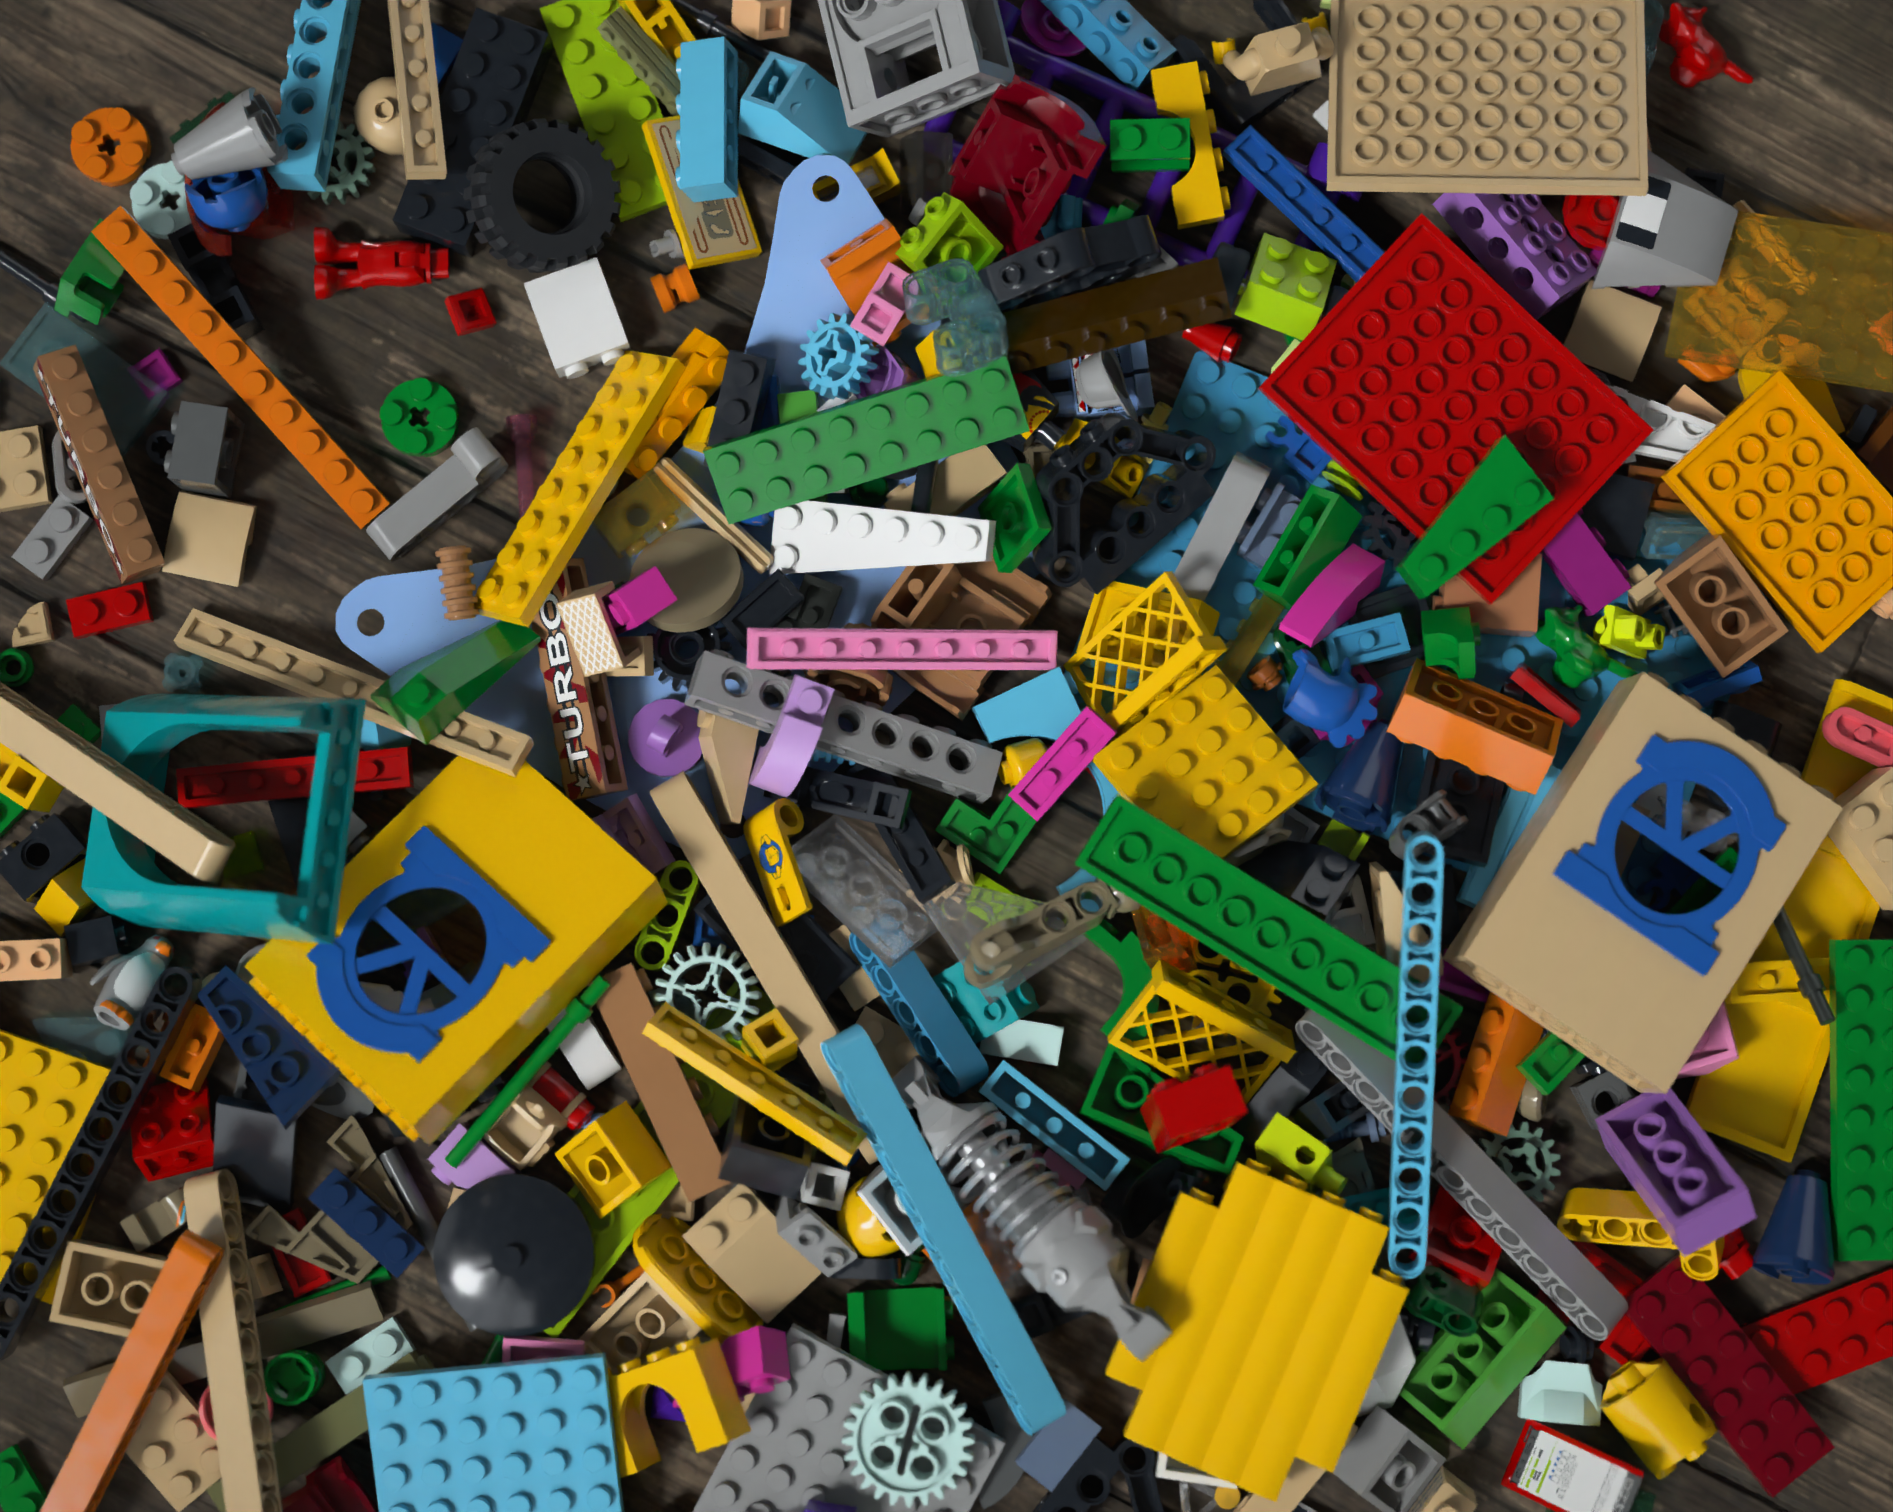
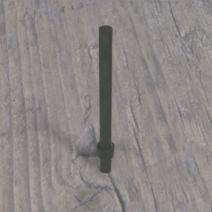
M1730 809L1724 812L1725 818L1731 815ZM1733 832L1735 840L1739 846V835L1738 833ZM1782 906L1773 923L1799 977L1797 985L1803 998L1809 999L1820 1025L1830 1024L1836 1019L1823 993L1826 987L1820 974L1814 973L1784 906Z

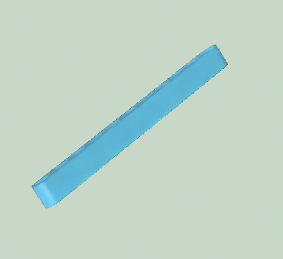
M1426 831L1416 832L1406 841L1403 869L1388 1227L1390 1229L1387 1236V1254L1393 1273L1406 1279L1414 1278L1423 1271L1426 1263L1444 851L1438 838L1431 832ZM1422 841H1428L1435 845L1434 856L1425 862L1418 861L1413 857L1414 847ZM1425 882L1433 886V895L1426 902H1417L1411 897V890L1418 883ZM1419 923L1427 924L1432 929L1430 938L1422 943L1414 942L1409 937L1410 929ZM1416 964L1425 965L1430 969L1429 977L1422 983H1414L1407 977L1409 969ZM1413 1005H1422L1427 1008L1428 1016L1421 1023H1411L1405 1017L1407 1010ZM1416 1045L1423 1047L1427 1053L1424 1060L1420 1063L1412 1064L1404 1059V1053L1409 1047ZM1411 1086L1420 1087L1425 1092L1423 1099L1416 1104L1407 1103L1402 1099L1403 1092ZM1417 1127L1423 1132L1422 1138L1415 1144L1405 1143L1400 1138L1404 1129ZM1407 1167L1416 1168L1421 1172V1176L1413 1184L1403 1183L1398 1178L1403 1169ZM1404 1208H1414L1419 1212L1417 1220L1410 1224L1401 1223L1397 1219L1398 1213ZM1402 1248H1411L1417 1252L1415 1260L1407 1264L1400 1263L1396 1260L1395 1256Z
M854 1024L821 1042L823 1056L862 1130L868 1133L866 1137L1013 1414L1027 1434L1033 1435L1066 1414L1065 1404L873 1043L862 1026Z

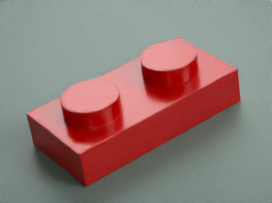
M143 582L66 599L72 632L76 639L154 622L147 587Z

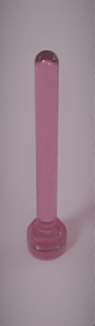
M530 414L506 417V432L511 435V441L515 442L520 519L534 500L531 441L534 440V434L538 432L537 416Z

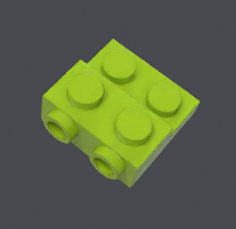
M944 192L941 196L932 198L926 204L924 209L926 215L917 227L909 228L902 234L900 239L901 247L895 254L916 276L925 280L948 304L957 307L978 280V272L989 266L1004 246L961 200Z

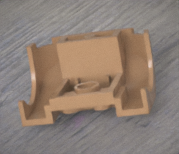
M992 557V561L906 566L876 608L870 620L872 623L871 628L1023 630L1026 624L1031 626L1053 594L1048 586L1017 568L1012 573L998 572L994 557ZM891 670L914 689L961 721H963L985 690L983 684L993 672V670Z

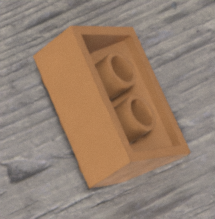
M1709 532L1679 554L1653 582L1722 678H1725L1789 631L1720 535H1712Z

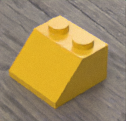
M627 1101L594 1120L555 1153V1156L599 1219L606 1216L672 1167L662 1149L656 1144Z

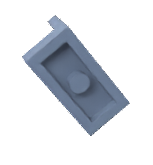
M1063 1399L1066 1414L1036 1432L1015 1459L1019 1467L1051 1492L1102 1429L1091 1417L1067 1399Z

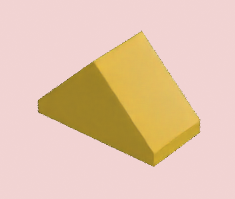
M85 858L52 878L34 908L60 937L66 935L64 926L78 923L97 905L82 888Z

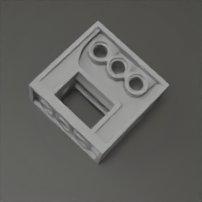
M818 0L849 128L889 138L991 96L1000 84L1007 87L1013 81L1015 71L997 0ZM937 46L942 72L910 85L904 59Z

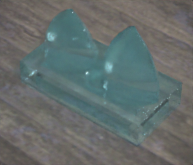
M1649 511L1644 524L1647 534L1641 551L1646 559L1674 560L1679 554L1707 535L1709 531L1696 517L1666 518L1654 511Z

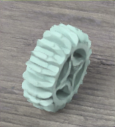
M708 942L703 943V955L699 956L693 945L688 946L687 952L690 959L686 961L682 955L676 952L673 958L679 964L677 969L674 970L667 964H664L662 967L664 972L671 975L669 981L657 978L655 982L656 985L666 988V994H655L653 1000L656 1002H666L677 1009L676 994L691 998L696 1007L694 1021L705 1027L706 1022L715 1009L726 1008L737 1011L728 1023L710 1031L726 1042L728 1040L725 1035L729 1032L737 1041L741 1040L742 1035L736 1027L740 1023L744 1027L751 1023V1021L744 1018L747 1012L758 1015L760 1009L756 1006L749 1005V1000L762 998V993L759 991L749 992V986L759 982L757 976H751L747 979L744 977L743 974L752 968L749 962L743 963L738 968L735 964L740 959L741 954L738 951H734L728 960L725 959L726 946L722 944L717 948L716 955H711V945ZM702 964H711L709 972H707L704 981L700 984L689 985L679 982L690 969ZM723 967L727 968L735 976L740 987V1000L727 996L721 991L720 975ZM713 979L712 986L716 988L713 993H718V997L727 1000V1003L709 1002L707 1008L704 1009L700 1005L703 1000H697V995L688 993V991H706Z

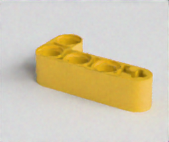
M1573 1188L1565 1195L1557 1221V1228L1569 1240L1678 1249L1637 1191ZM1724 1236L1685 1257L1680 1252L1683 1271L1695 1280L1707 1281L1713 1279L1718 1274L1725 1243Z

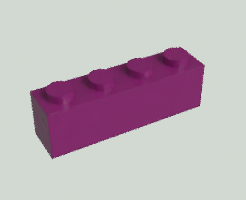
M1581 508L1539 554H1542V558L1577 606H1583L1582 613L1585 617H1588L1600 611L1605 605H1608L1629 590L1631 586L1627 582L1630 575L1624 565L1616 558L1612 561L1603 549L1607 544L1602 535L1594 527L1589 529L1580 517L1583 514Z

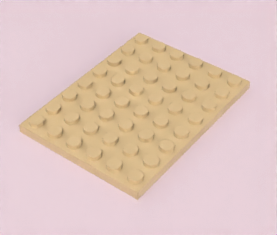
M1331 0L1330 37L1334 44V52L1329 58L1326 191L1647 196L1648 149L1644 0Z

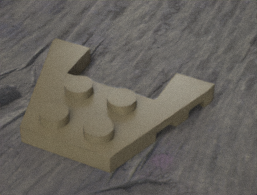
M351 1115L330 1137L327 1143L356 1168V1172L349 1179L408 1231L414 1225V1222L361 1125ZM268 1205L244 1230V1233L253 1239L273 1246L357 1284H360L379 1263L322 1210L299 1232L271 1205Z

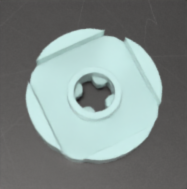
M172 161L158 164L145 171L130 190L132 211L137 222L147 233L156 238L169 239L167 235L199 219L189 202L184 187L186 183L191 186L193 182L186 174L180 175ZM179 194L181 196L176 201L179 206L176 210H172L170 207L162 208L166 195Z

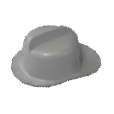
M1113 348L1094 353L1084 359L1075 372L1078 393L1082 401L1095 409L1122 406L1127 415L1138 422L1137 413L1126 390L1123 372Z

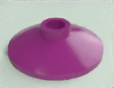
M1040 0L1024 1L1020 9L1021 26L1028 38L1039 48L1048 53L1065 57L1080 54L1087 48Z

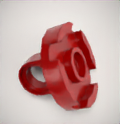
M1566 195L1562 210L1564 224L1572 238L1584 247L1597 251L1604 250L1620 196Z

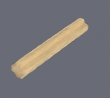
M664 457L655 465L653 469L654 475L714 532L727 539L736 552L754 570L763 574L774 563L773 555L738 522L729 525L723 508L669 457Z

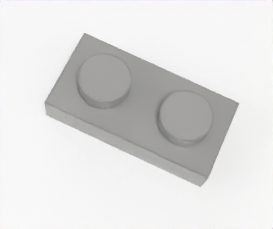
M58 495L13 554L12 558L47 582L93 522V519Z

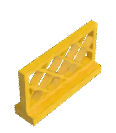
M1165 571L1063 666L1067 672H1070L1086 705L1090 706L1118 732L1110 741L1113 742L1162 704L1171 700L1227 650V647L1220 636L1210 635L1172 571ZM1166 587L1172 595L1170 612L1158 610L1160 592ZM1138 612L1147 613L1144 635L1132 633L1134 616ZM1157 615L1170 618L1167 640L1155 638ZM1180 620L1187 621L1195 634L1187 643L1177 642ZM1113 635L1121 637L1119 658L1107 656L1108 640ZM1131 639L1144 641L1141 663L1129 661ZM1154 643L1166 646L1165 661L1160 667L1151 665ZM1088 658L1096 660L1093 681L1087 680L1079 667ZM1106 662L1118 664L1115 686L1103 684ZM1128 667L1140 669L1139 684L1134 690L1126 688ZM1103 690L1115 692L1113 709L1107 714L1101 705Z
M1162 959L1151 970L1152 979L1107 1036L1108 1043L1173 1078L1178 1077L1181 1082L1189 1080V1076L1193 1075L1189 1070L1188 1065L1210 1060H1212V1063H1217L1216 1059L1240 1055L1242 1068L1234 1069L1232 1073L1235 1080L1245 1079L1246 1086L1240 1092L1245 1105L1281 1060L1288 1063L1296 1053L1290 1029ZM1157 994L1170 1001L1171 1009L1148 1014L1146 1005ZM1196 1015L1203 1019L1204 1027L1181 1032L1178 1018ZM1174 1019L1177 1033L1153 1037L1151 1023ZM1146 1025L1149 1038L1131 1041L1123 1037V1035L1129 1028ZM1229 1033L1236 1037L1237 1045L1219 1049L1213 1048L1211 1036ZM1207 1037L1209 1051L1186 1055L1184 1041ZM1179 1043L1182 1056L1164 1059L1157 1055L1156 1047ZM1262 1051L1269 1055L1263 1064L1246 1067L1245 1053Z

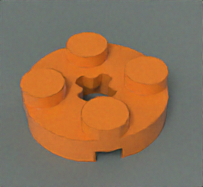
M101 108L87 114L72 127L71 154L74 163L86 177L102 185L116 187L130 183L143 171L142 166L145 164L147 157H150L151 142L146 129L138 119L124 108ZM111 138L113 141L120 140V145L115 147L116 154L110 156L106 151H101L105 141Z

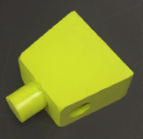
M1278 1112L1255 1143L1257 1162L1271 1167L1268 1175L1282 1181L1286 1174L1308 1183L1306 1191L1315 1194L1318 1188L1339 1196L1348 1181V1177L1332 1168V1151L1329 1147Z

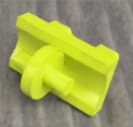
M1605 605V615L1596 622L1593 629V638L1600 642L1599 644L1603 648L1616 650L1635 659H1646L1647 650H1662L1665 636L1664 626L1651 624V620L1616 605Z

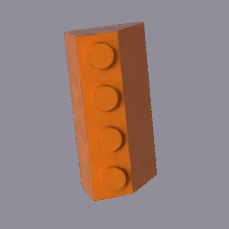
M1416 658L1392 714L1387 732L1395 735L1397 739L1404 743L1417 744L1431 750L1439 758L1445 760L1452 759L1466 765L1476 774L1489 775L1501 780L1516 791H1526L1536 795L1555 757L1563 720L1468 679H1459L1458 675L1438 666H1426L1424 660Z

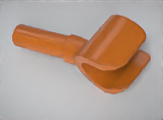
M639 1265L614 1282L605 1281L599 1284L592 1294L594 1295L602 1288L608 1289L611 1292V1300L601 1306L602 1308H607L620 1297V1292L627 1285L639 1278L645 1271Z

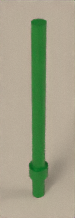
M598 975L580 998L576 996L565 1008L567 1013L448 1153L445 1157L448 1164L458 1168L579 1023L584 1024L594 1012L592 1007L611 986L607 979Z

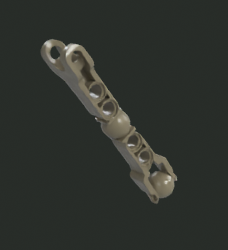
M1282 814L1252 837L1250 841L1226 857L1225 860L1238 867L1263 853L1264 849L1287 841L1292 831L1283 828L1285 815ZM1096 878L1094 882L1084 883L1020 916L1001 920L978 932L973 937L969 947V954L963 966L964 976L974 987L988 988L1012 976L1034 959L1095 928L1102 922L1105 916L1110 919L1114 917L1116 911L1121 913L1135 911L1142 905ZM1091 899L1098 904L1099 910L1095 912L1087 911L1081 906L1080 901ZM1057 917L1063 921L1065 927L1060 930L1052 929L1047 925L1045 919ZM974 963L981 970L993 972L986 976L979 975L974 970Z

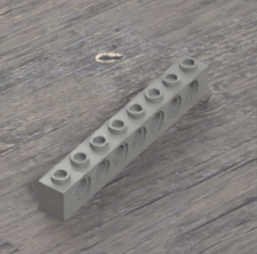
M705 650L697 660L684 705L772 734L794 676L789 675L784 678L771 673V669H748L746 664L733 660L734 657L727 652L721 650H711V652ZM733 679L737 681L741 686L742 693L733 694L729 692L725 686V680ZM834 689L821 725L823 729L815 749L956 797L959 796L962 799L980 805L991 797L1003 752L992 749V744L980 739L968 741L956 736L955 731L946 727L935 726L930 728L919 724V720L911 715L897 714L895 716L882 711L883 708L873 702L861 701L857 703L845 698L846 695ZM763 692L773 693L778 698L779 707L767 705L763 699ZM838 717H844L852 723V733L845 732L839 727ZM875 730H882L887 733L890 745L879 743L875 737ZM912 742H917L924 746L927 753L926 758L918 757L913 752ZM949 755H955L961 759L963 763L962 771L956 770L951 766Z

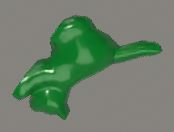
M1582 605L1573 608L1550 607L1544 612L1545 621L1538 619L1535 636L1539 642L1556 652L1557 658L1551 671L1555 681L1562 686L1572 689L1577 688L1584 681L1597 677L1605 670L1621 678H1629L1638 674L1636 670L1608 656L1606 650L1599 644L1600 642L1585 633L1578 622V616L1583 610Z

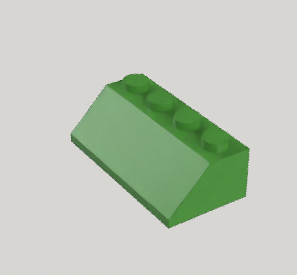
M1495 1268L1490 1283L1481 1291L1484 1295V1302L1476 1333L1469 1337H1457L1440 1328L1433 1337L1428 1352L1421 1351L1416 1357V1362L1399 1393L1403 1399L1462 1450H1464L1567 1328L1548 1307L1497 1268Z

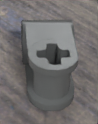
M1445 789L1434 793L1414 811L1403 817L1389 837V847L1398 858L1404 860V848L1407 840L1403 836V831H1411L1413 833L1419 831L1431 832L1442 842L1469 821L1466 816H1460L1446 798L1448 793ZM1428 841L1419 842L1413 849V857L1417 858L1434 846V844Z

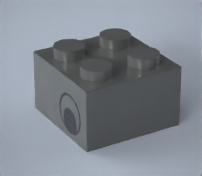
M181 401L180 410L174 412L171 422V432L175 437L172 450L168 449L164 461V470L168 473L167 478L183 491L231 499L245 424L227 407Z

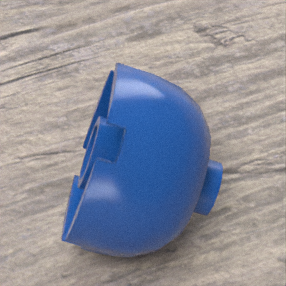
M262 168L194 179L191 186L187 183L184 186L189 202L197 217L209 226L218 229H228L230 232H239L247 229L251 222L264 210L268 196L267 184Z

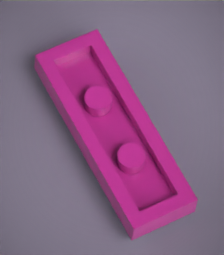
M1086 706L1012 789L1008 796L1036 821H1039L1092 762L1094 755L1104 749L1118 732L1090 706Z

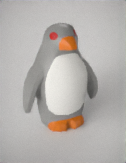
M154 935L148 938L135 951L119 955L107 961L92 977L90 984L94 985L108 976L94 1006V1012L101 1023L120 1030H127L136 1022L158 977L167 969L173 958L174 947L166 937ZM161 1009L154 1014V1023L161 1015Z

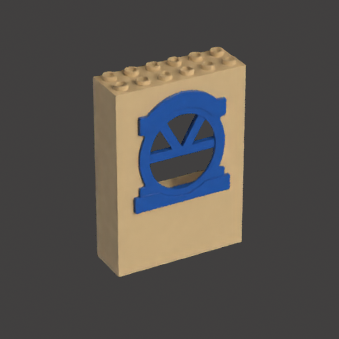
M1642 672L1618 681L1442 959L1638 1092L1667 1093L1843 808L1832 801L1834 796L1829 791L1817 785H1812L1811 787L1800 779L1801 774L1794 767L1786 763L1780 762L1778 764L1766 756L1768 751L1763 746L1752 740L1744 741L1734 734L1735 729L1731 724L1717 717L1712 719L1700 711L1702 706L1696 700L1686 695L1678 696L1667 688L1669 684L1665 679L1652 672L1647 674ZM1685 781H1691L1706 786L1719 795L1729 807L1731 815L1681 840L1683 784ZM1661 783H1665L1667 786L1665 829L1632 807V803L1641 794ZM1621 820L1721 887L1723 891L1704 907L1681 915L1662 914L1641 905L1628 893L1620 880L1616 868L1615 840ZM1736 832L1739 835V853L1736 867L1732 874L1697 852Z

